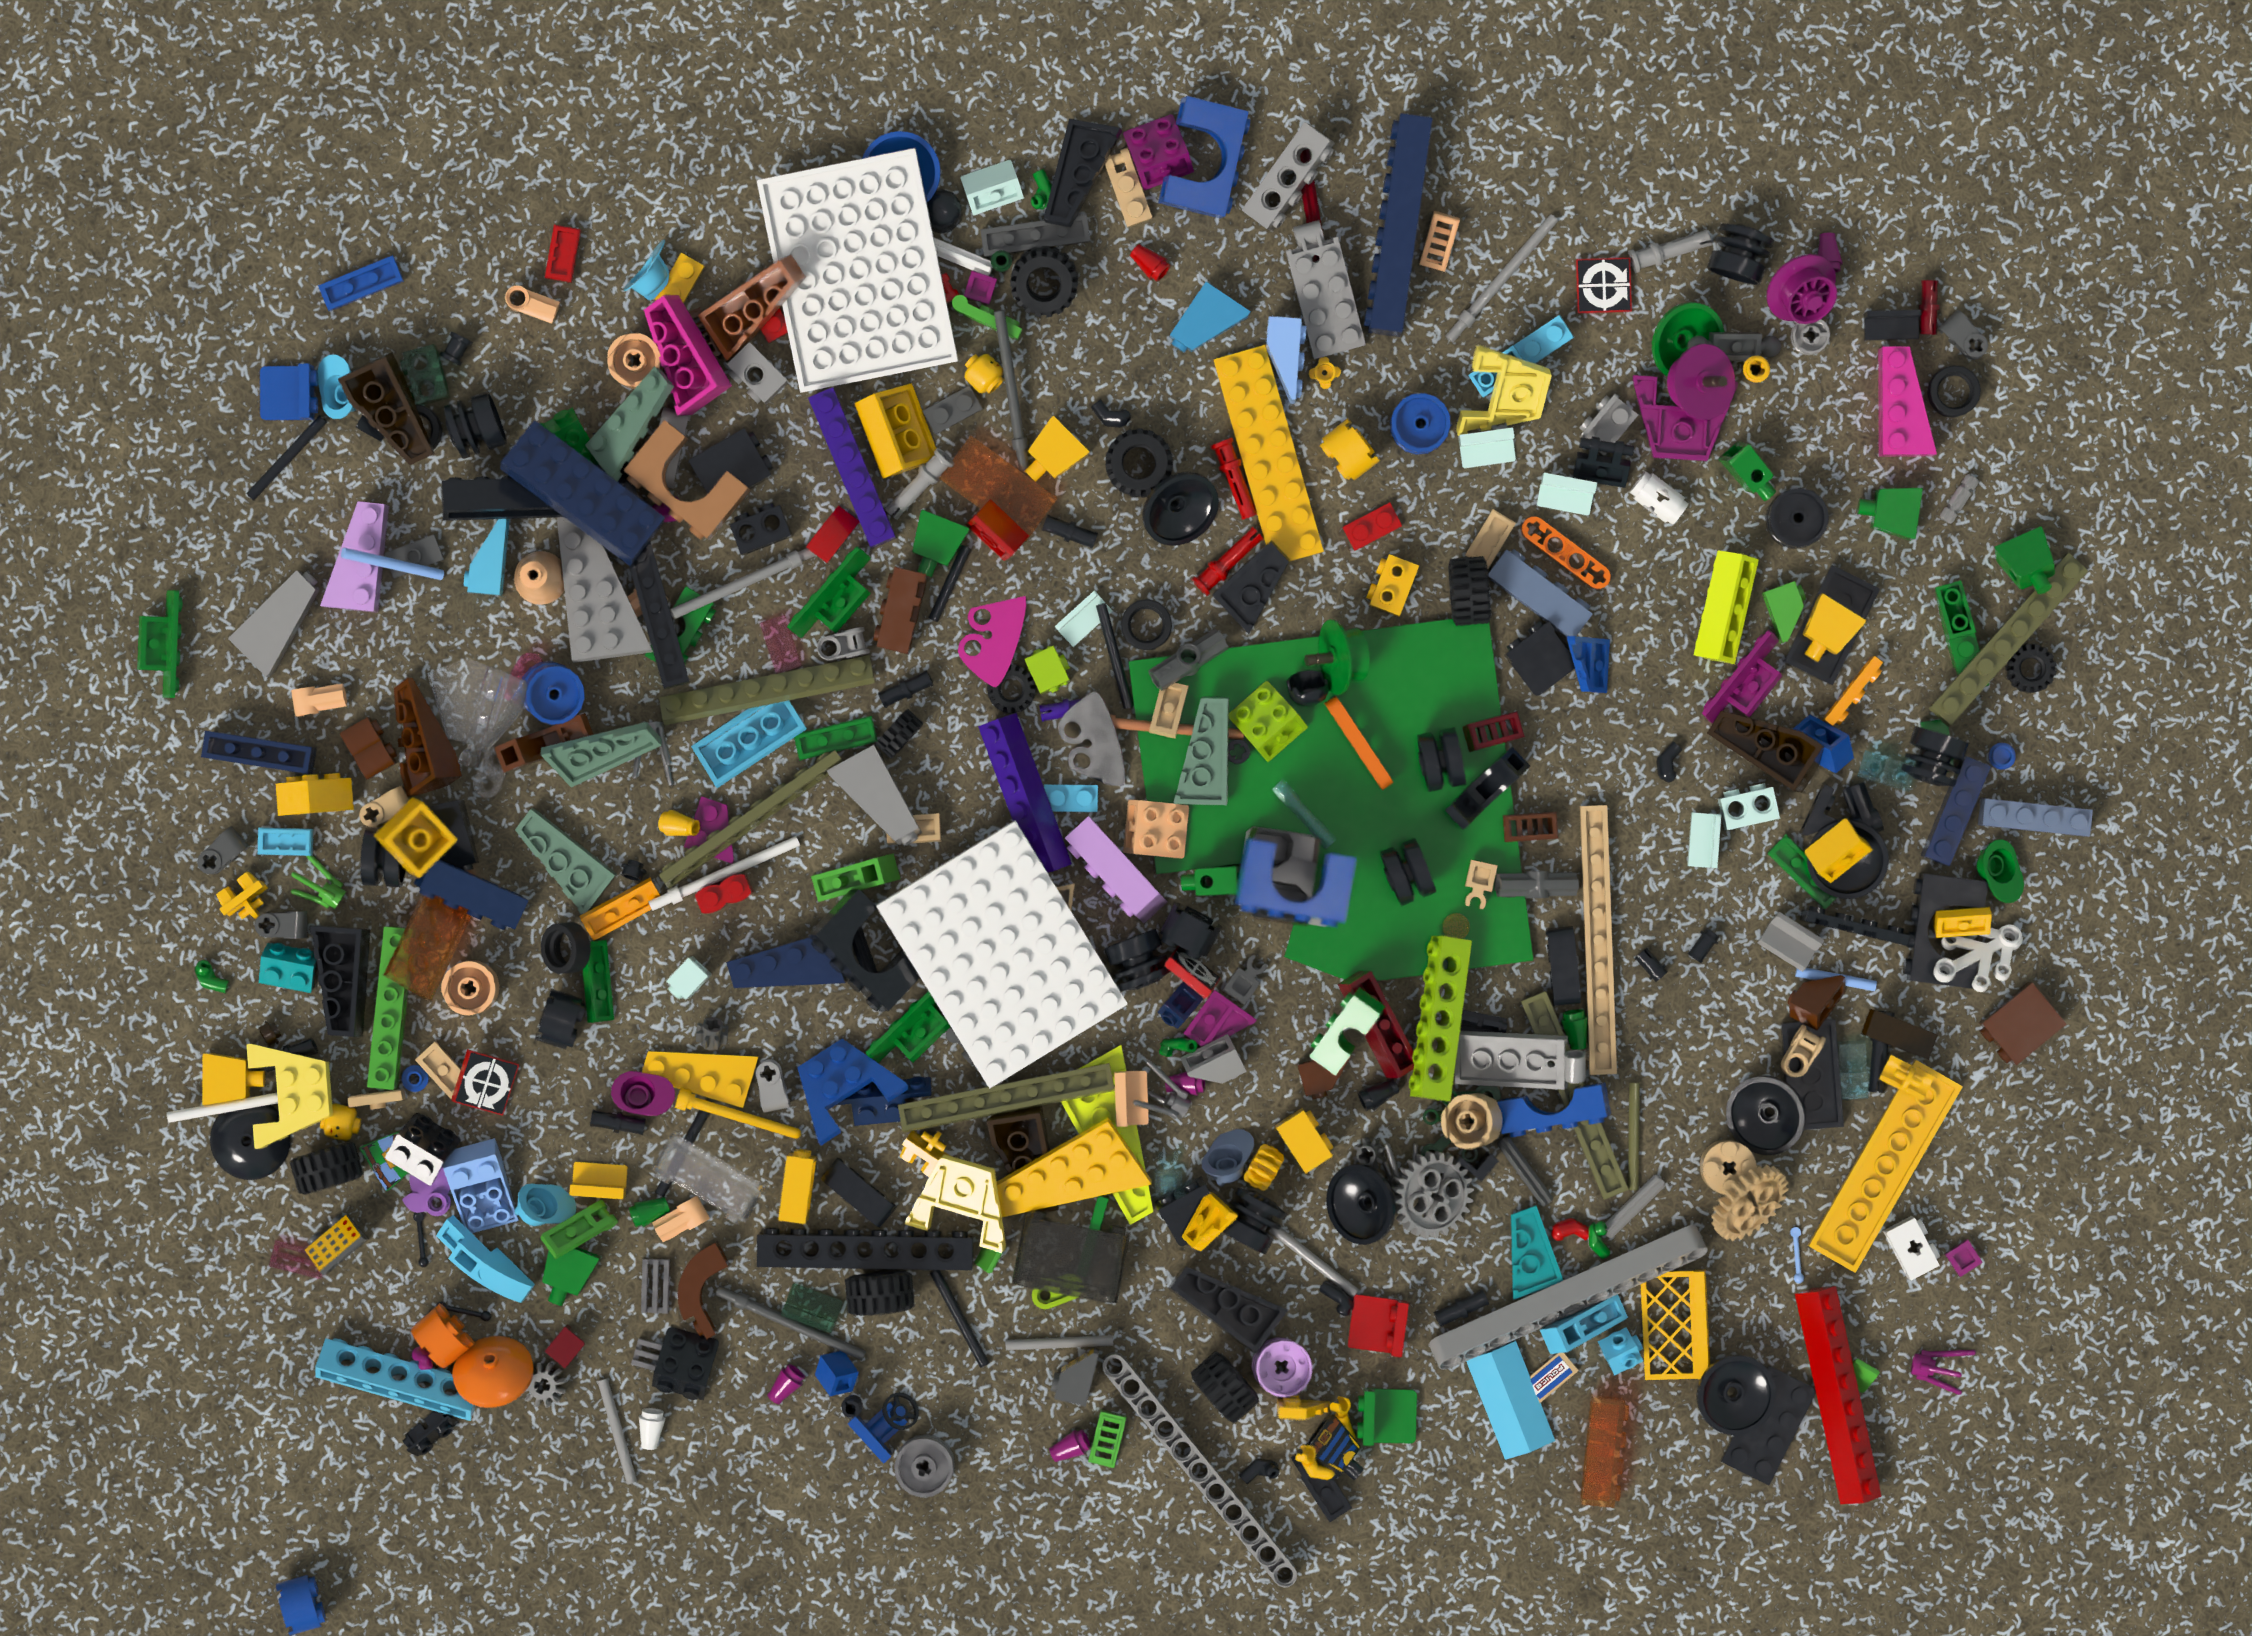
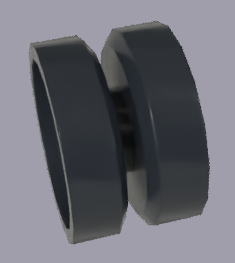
M1804 488L1789 489L1775 497L1768 506L1765 516L1767 531L1771 538L1783 547L1790 549L1807 547L1818 541L1825 533L1829 521L1828 508L1823 499L1812 490ZM1795 513H1798V517H1802V522L1796 523L1793 516Z
M1455 727L1440 731V747H1437L1436 739L1431 732L1417 735L1419 764L1428 792L1443 789V772L1446 773L1451 787L1466 785L1464 764Z
M366 827L361 848L362 885L378 886L383 877L387 887H402L406 869L374 837L381 828Z
M1415 838L1402 843L1401 850L1405 859L1401 861L1397 850L1393 847L1379 852L1385 867L1383 870L1391 890L1395 892L1401 906L1414 901L1415 895L1411 886L1413 883L1422 897L1436 893L1430 871Z

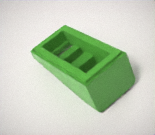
M1100 1410L1088 1462L1111 1468L1115 1467L1127 1415ZM1105 1420L1119 1424V1427L1113 1428L1103 1425V1422ZM1101 1430L1117 1434L1116 1439L1100 1435ZM1098 1442L1112 1443L1114 1448L1099 1446ZM1096 1451L1112 1454L1111 1459L1095 1456Z

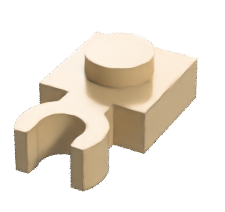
M1470 860L1465 886L1472 887V892L1465 898L1466 906H1470V901L1473 897H1478L1480 899L1479 908L1484 909L1486 899L1483 893L1484 890L1492 892L1497 865Z

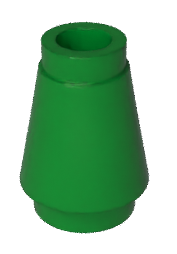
M1583 1009L1563 1012L1561 1022L1566 1036H1568L1571 1050L1587 1048L1588 1016L1584 1014Z
M665 1197L634 1202V1206L628 1207L635 1228L641 1225L645 1227L670 1212Z

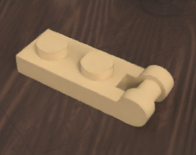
M1128 147L1121 149L1118 154L1109 155L1105 167L1127 228L1152 219ZM1124 163L1126 170L1116 173L1114 166Z

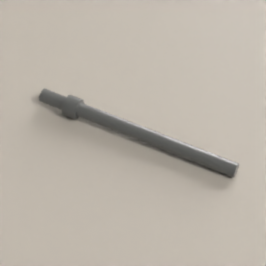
M1005 310L994 311L1014 436L1011 439L1013 450H1016L1019 471H1024L1029 467L1027 448H1029L1028 439L1024 437Z
M720 1285L716 1291V1296L734 1303L736 1308L750 1310L861 1361L864 1358L865 1350L749 1299L750 1296L740 1292L738 1294Z

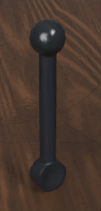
M415 1212L413 1218L417 1222L420 1250L418 1264L420 1267H426L429 1261L425 1256L422 1226L424 1214L422 1212Z
M443 1301L436 1304V1306L439 1303L442 1304L447 1311L480 1317L483 1321L491 1319L489 1311L477 1312L446 1305Z

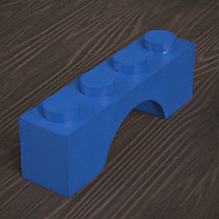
M1606 1082L1576 1088L1570 1104L1559 1112H1546L1537 1108L1527 1095L1497 1101L1503 1120L1501 1132L1502 1134L1510 1133V1137L1526 1135V1130L1535 1128L1536 1133L1552 1131V1126L1562 1124L1563 1129L1579 1126L1578 1121L1588 1120L1589 1124L1605 1122L1604 1117L1611 1115Z

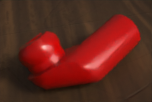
M1567 1218L1553 1225L1551 1236L1556 1241H1562L1564 1237L1575 1234L1586 1241L1589 1237V1227L1574 1218Z

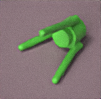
M306 856L332 884L330 885L326 882L322 888L296 872H292V877L319 892V897L296 889H292L291 893L321 904L327 909L329 907L336 909L346 894V891L341 888L343 883L338 881L314 856Z

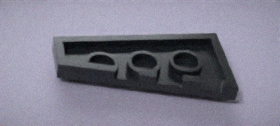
M1069 119L1043 218L1045 223L1067 227L1072 226L1122 133L1120 127Z
M1810 906L1809 910H1802L1800 920L1908 946L1910 935L1903 934L1904 929L1888 925L1886 930L1878 928V922L1862 919L1861 923L1853 922L1850 915L1836 912L1835 917L1825 915L1826 909Z

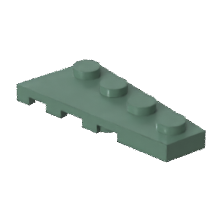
M655 366L585 445L604 471L617 482L622 475L620 470L625 461L630 462L635 453L632 450L640 437L644 438L649 430L647 427L651 417L657 416L674 387L662 370Z
M1201 697L1173 804H1228L1229 697Z
M647 722L542 747L541 756L570 787H574L661 746V737Z
M534 808L529 810L515 829L533 854L545 865L551 877H554L563 888L562 891L577 906V910L581 915L591 909L617 875Z

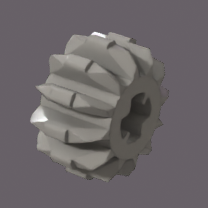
M538 1362L536 1365L537 1371L534 1369L532 1381L526 1390L530 1391V1394L525 1400L528 1402L535 1397V1407H539L543 1400L545 1407L548 1408L551 1406L550 1398L555 1403H558L560 1397L557 1393L565 1394L566 1389L558 1385L566 1383L567 1380L566 1378L557 1379L556 1376L562 1372L561 1368H558L554 1373L551 1372L553 1363L549 1362L544 1370L542 1362ZM544 1378L548 1380L546 1384H550V1388L541 1391L539 1389L541 1386H537V1382L542 1381Z

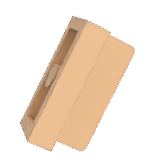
M1116 1071V1127L1147 1125L1149 1123L1148 1109L1133 1104L1134 1100L1148 1103L1147 1072Z

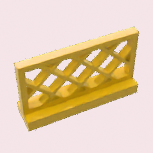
M1706 1269L1670 1271L1656 1277L1665 1284L1656 1296L1647 1289L1646 1282L1641 1284L1645 1380H1700L1703 1373L1710 1366ZM1663 1277L1673 1278L1669 1282H1667ZM1677 1277H1689V1289L1683 1295L1670 1285ZM1667 1288L1679 1297L1678 1301L1670 1309L1658 1299ZM1689 1292H1690V1302L1685 1299V1296H1686ZM1647 1294L1652 1298V1300L1650 1301V1303H1649L1648 1305H1647ZM1681 1301L1690 1308L1691 1313L1684 1322L1672 1312ZM1654 1302L1666 1311L1665 1315L1657 1323L1648 1316V1308ZM1668 1315L1680 1324V1327L1671 1336L1659 1326ZM1690 1319H1691V1329L1686 1325L1687 1322H1688ZM1648 1321L1653 1325L1650 1331L1648 1328ZM1656 1328L1667 1338V1341L1658 1350L1649 1343V1335ZM1682 1328L1692 1335V1342L1685 1349L1673 1339ZM1670 1341L1682 1352L1672 1363L1660 1353ZM1691 1346H1692V1356L1687 1352V1351L1690 1349ZM1650 1349H1652L1655 1352L1651 1358ZM1684 1354L1693 1362V1373H1682L1674 1366ZM1658 1355L1669 1367L1663 1373L1651 1375L1650 1362ZM1672 1368L1676 1373L1667 1372Z

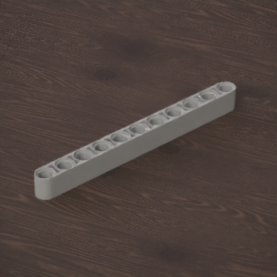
M1686 1226L1439 1335L1430 1341L1429 1347L1438 1367L1441 1370L1450 1369L1704 1256L1708 1249L1697 1226Z
M1118 1352L1107 1354L1102 1366L1105 1375L1274 1582L1281 1587L1293 1585L1297 1579V1571L1292 1561L1127 1359ZM1112 1358L1119 1359L1122 1363V1368L1117 1372H1112L1107 1367V1362ZM1129 1379H1134L1139 1383V1389L1134 1393L1127 1392L1124 1388V1383ZM1146 1400H1151L1156 1404V1410L1149 1414L1145 1413L1141 1409V1404ZM1163 1421H1169L1173 1425V1430L1169 1434H1162L1158 1430V1425ZM1179 1442L1189 1444L1190 1451L1186 1455H1180L1175 1451V1446ZM1196 1463H1203L1207 1466V1472L1202 1476H1197L1192 1472V1467ZM1218 1483L1224 1487V1493L1221 1496L1215 1497L1210 1494L1209 1488L1211 1485ZM1238 1505L1241 1508L1240 1515L1237 1517L1228 1516L1226 1513L1228 1506ZM1249 1525L1255 1526L1258 1529L1256 1537L1247 1538L1244 1536L1243 1530ZM1265 1546H1270L1275 1550V1555L1270 1559H1265L1260 1555L1261 1549ZM1282 1567L1292 1570V1576L1287 1580H1282L1277 1576L1278 1570Z

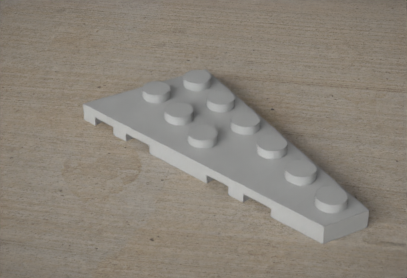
M557 517L573 663L653 652L605 548L565 517Z

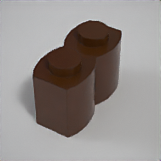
M370 717L361 720L340 733L366 780L397 764L394 758L398 756L393 745L390 742L387 744L384 742L381 736L384 730L378 720L372 721Z

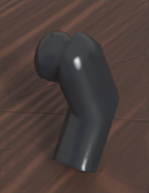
M1102 400L1091 406L1094 413L1107 427L1121 428L1126 426L1131 420L1128 410L1111 411Z
M1674 741L1667 746L1656 760L1657 774L1660 779L1667 783L1674 781L1677 773L1674 771L1673 760L1682 751Z
M1326 1280L1322 1283L1319 1291L1339 1303L1336 1307V1311L1339 1314L1348 1316L1354 1308V1303L1342 1289Z
M1255 1459L1239 1476L1248 1485L1257 1475L1275 1479L1278 1477L1280 1469L1273 1460Z

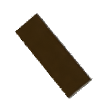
M1873 1009L1869 1010L1861 1032L1862 1035L1928 1060L1938 1034Z

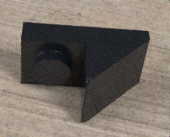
M1825 784L1821 785L1799 834L1807 836L1819 832L1823 827L1832 822L1838 821L1823 814L1825 809L1829 811L1836 797L1832 795L1834 788Z

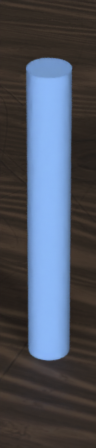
M1796 968L1795 977L1811 980L1842 975L1845 977V986L1875 991L1877 985L1875 980L1806 968L1803 972Z

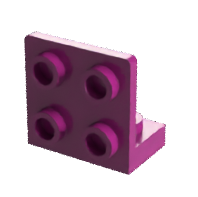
M1172 114L1123 132L1144 191L1161 185L1165 176L1182 177L1194 172L1189 152Z

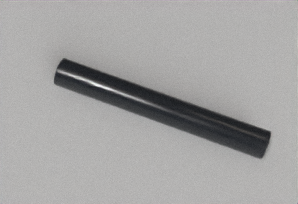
M961 545L928 617L929 619L936 622L939 621L971 551L970 548Z

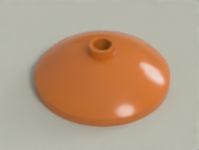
M489 1336L474 1341L475 1344L455 1361L453 1366V1382L457 1392L467 1402L485 1408L503 1406L519 1398L529 1387L534 1373L533 1361L527 1348L517 1340L505 1336Z

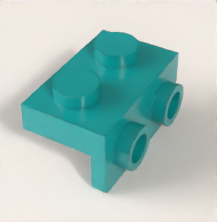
M267 943L261 955L258 983L311 993L314 986L317 964L314 951L307 948L285 946L282 943Z

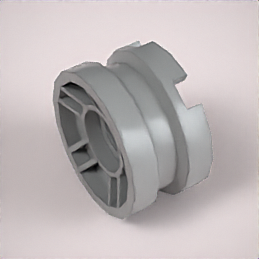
M1822 319L1811 324L1796 323L1791 330V343L1795 350L1801 354H1817L1829 342V327ZM1807 331L1814 333L1815 338L1813 341L1809 342V339L1804 337Z

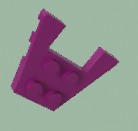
M1633 375L1632 381L1652 457L1658 459L1708 461L1730 404L1716 418L1709 420L1695 419L1686 414L1679 406L1656 405L1658 377ZM1735 382L1734 393L1736 392V389L1738 387V382Z

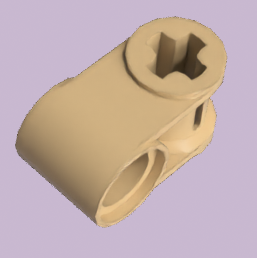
M403 787L394 788L379 798L365 804L359 814L361 822L368 827L376 828L386 824L409 801ZM370 809L379 811V814L376 816V822L370 819L367 820V817L370 815Z
M1802 1024L1782 1058V1071L1790 1077L1804 1075L1814 1058L1821 1051L1826 1038L1816 1036L1806 1030V1026ZM1793 1057L1798 1058L1801 1062L1800 1070L1795 1073L1788 1066L1789 1061Z

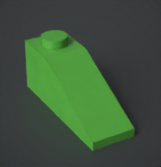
M894 853L811 876L818 902L846 895L851 889L864 890L901 879Z

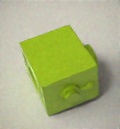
M1048 646L1044 650L1037 649L1033 651L1032 656L1024 659L1041 695L1048 691L1054 693L1059 690L1060 686L1067 685L1070 682L1066 670L1070 669L1064 654L1058 655L1054 646Z

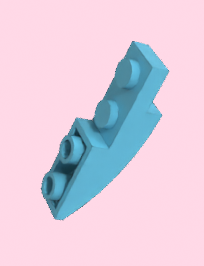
M1558 315L1502 353L1536 364L1573 339L1574 335L1561 315ZM1472 372L1468 375L1482 397L1493 392L1497 372Z
M454 1215L445 1221L436 1236L452 1251L448 1259L484 1287L520 1303L525 1300L535 1284L498 1248L493 1251L486 1248Z

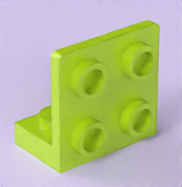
M1265 681L1229 713V719L1267 762L1272 760L1308 728L1298 713L1268 681Z

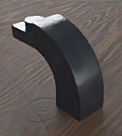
M1511 747L1454 799L1445 811L1464 830L1489 804L1520 778L1530 765Z

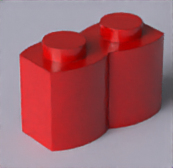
M738 874L726 878L720 885H710L702 888L695 894V898L701 912L707 914L723 909L728 903L741 902L750 897L754 891L747 875Z

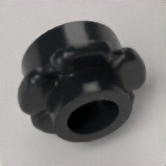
M628 860V864L623 863L621 865L623 867L621 875L627 879L641 882L643 875L647 874V871L643 869L644 864L638 861Z

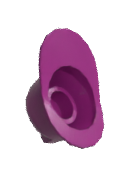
M629 1071L615 1079L611 1089V1096L614 1103L626 1112L658 1116L671 1108L675 1100V1090L667 1078L659 1075Z

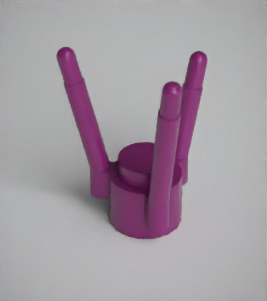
M1921 1350V1354L1915 1353L1913 1356L1911 1374L1917 1375L1916 1379L1927 1381L1961 1395V1390L1928 1375L1933 1376L1935 1372L1960 1378L1962 1373L1936 1367V1360L1931 1359V1357L1975 1355L1976 1351Z

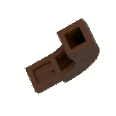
M583 713L563 724H556L541 731L515 738L494 747L503 772H508L543 760L544 758L541 756L542 747L594 734L586 714Z
M718 1241L702 1249L689 1261L678 1285V1305L683 1320L685 1321L694 1316L696 1320L693 1321V1325L699 1336L704 1334L706 1339L714 1336L718 1331L703 1305V1286L710 1276L730 1265Z

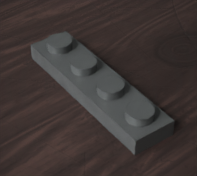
M1087 214L1077 215L1071 227L1045 223L1042 220L980 229L984 257H990L999 250L1011 254L1031 251V248L1037 247V249L1042 248V246L1052 248L1091 242Z

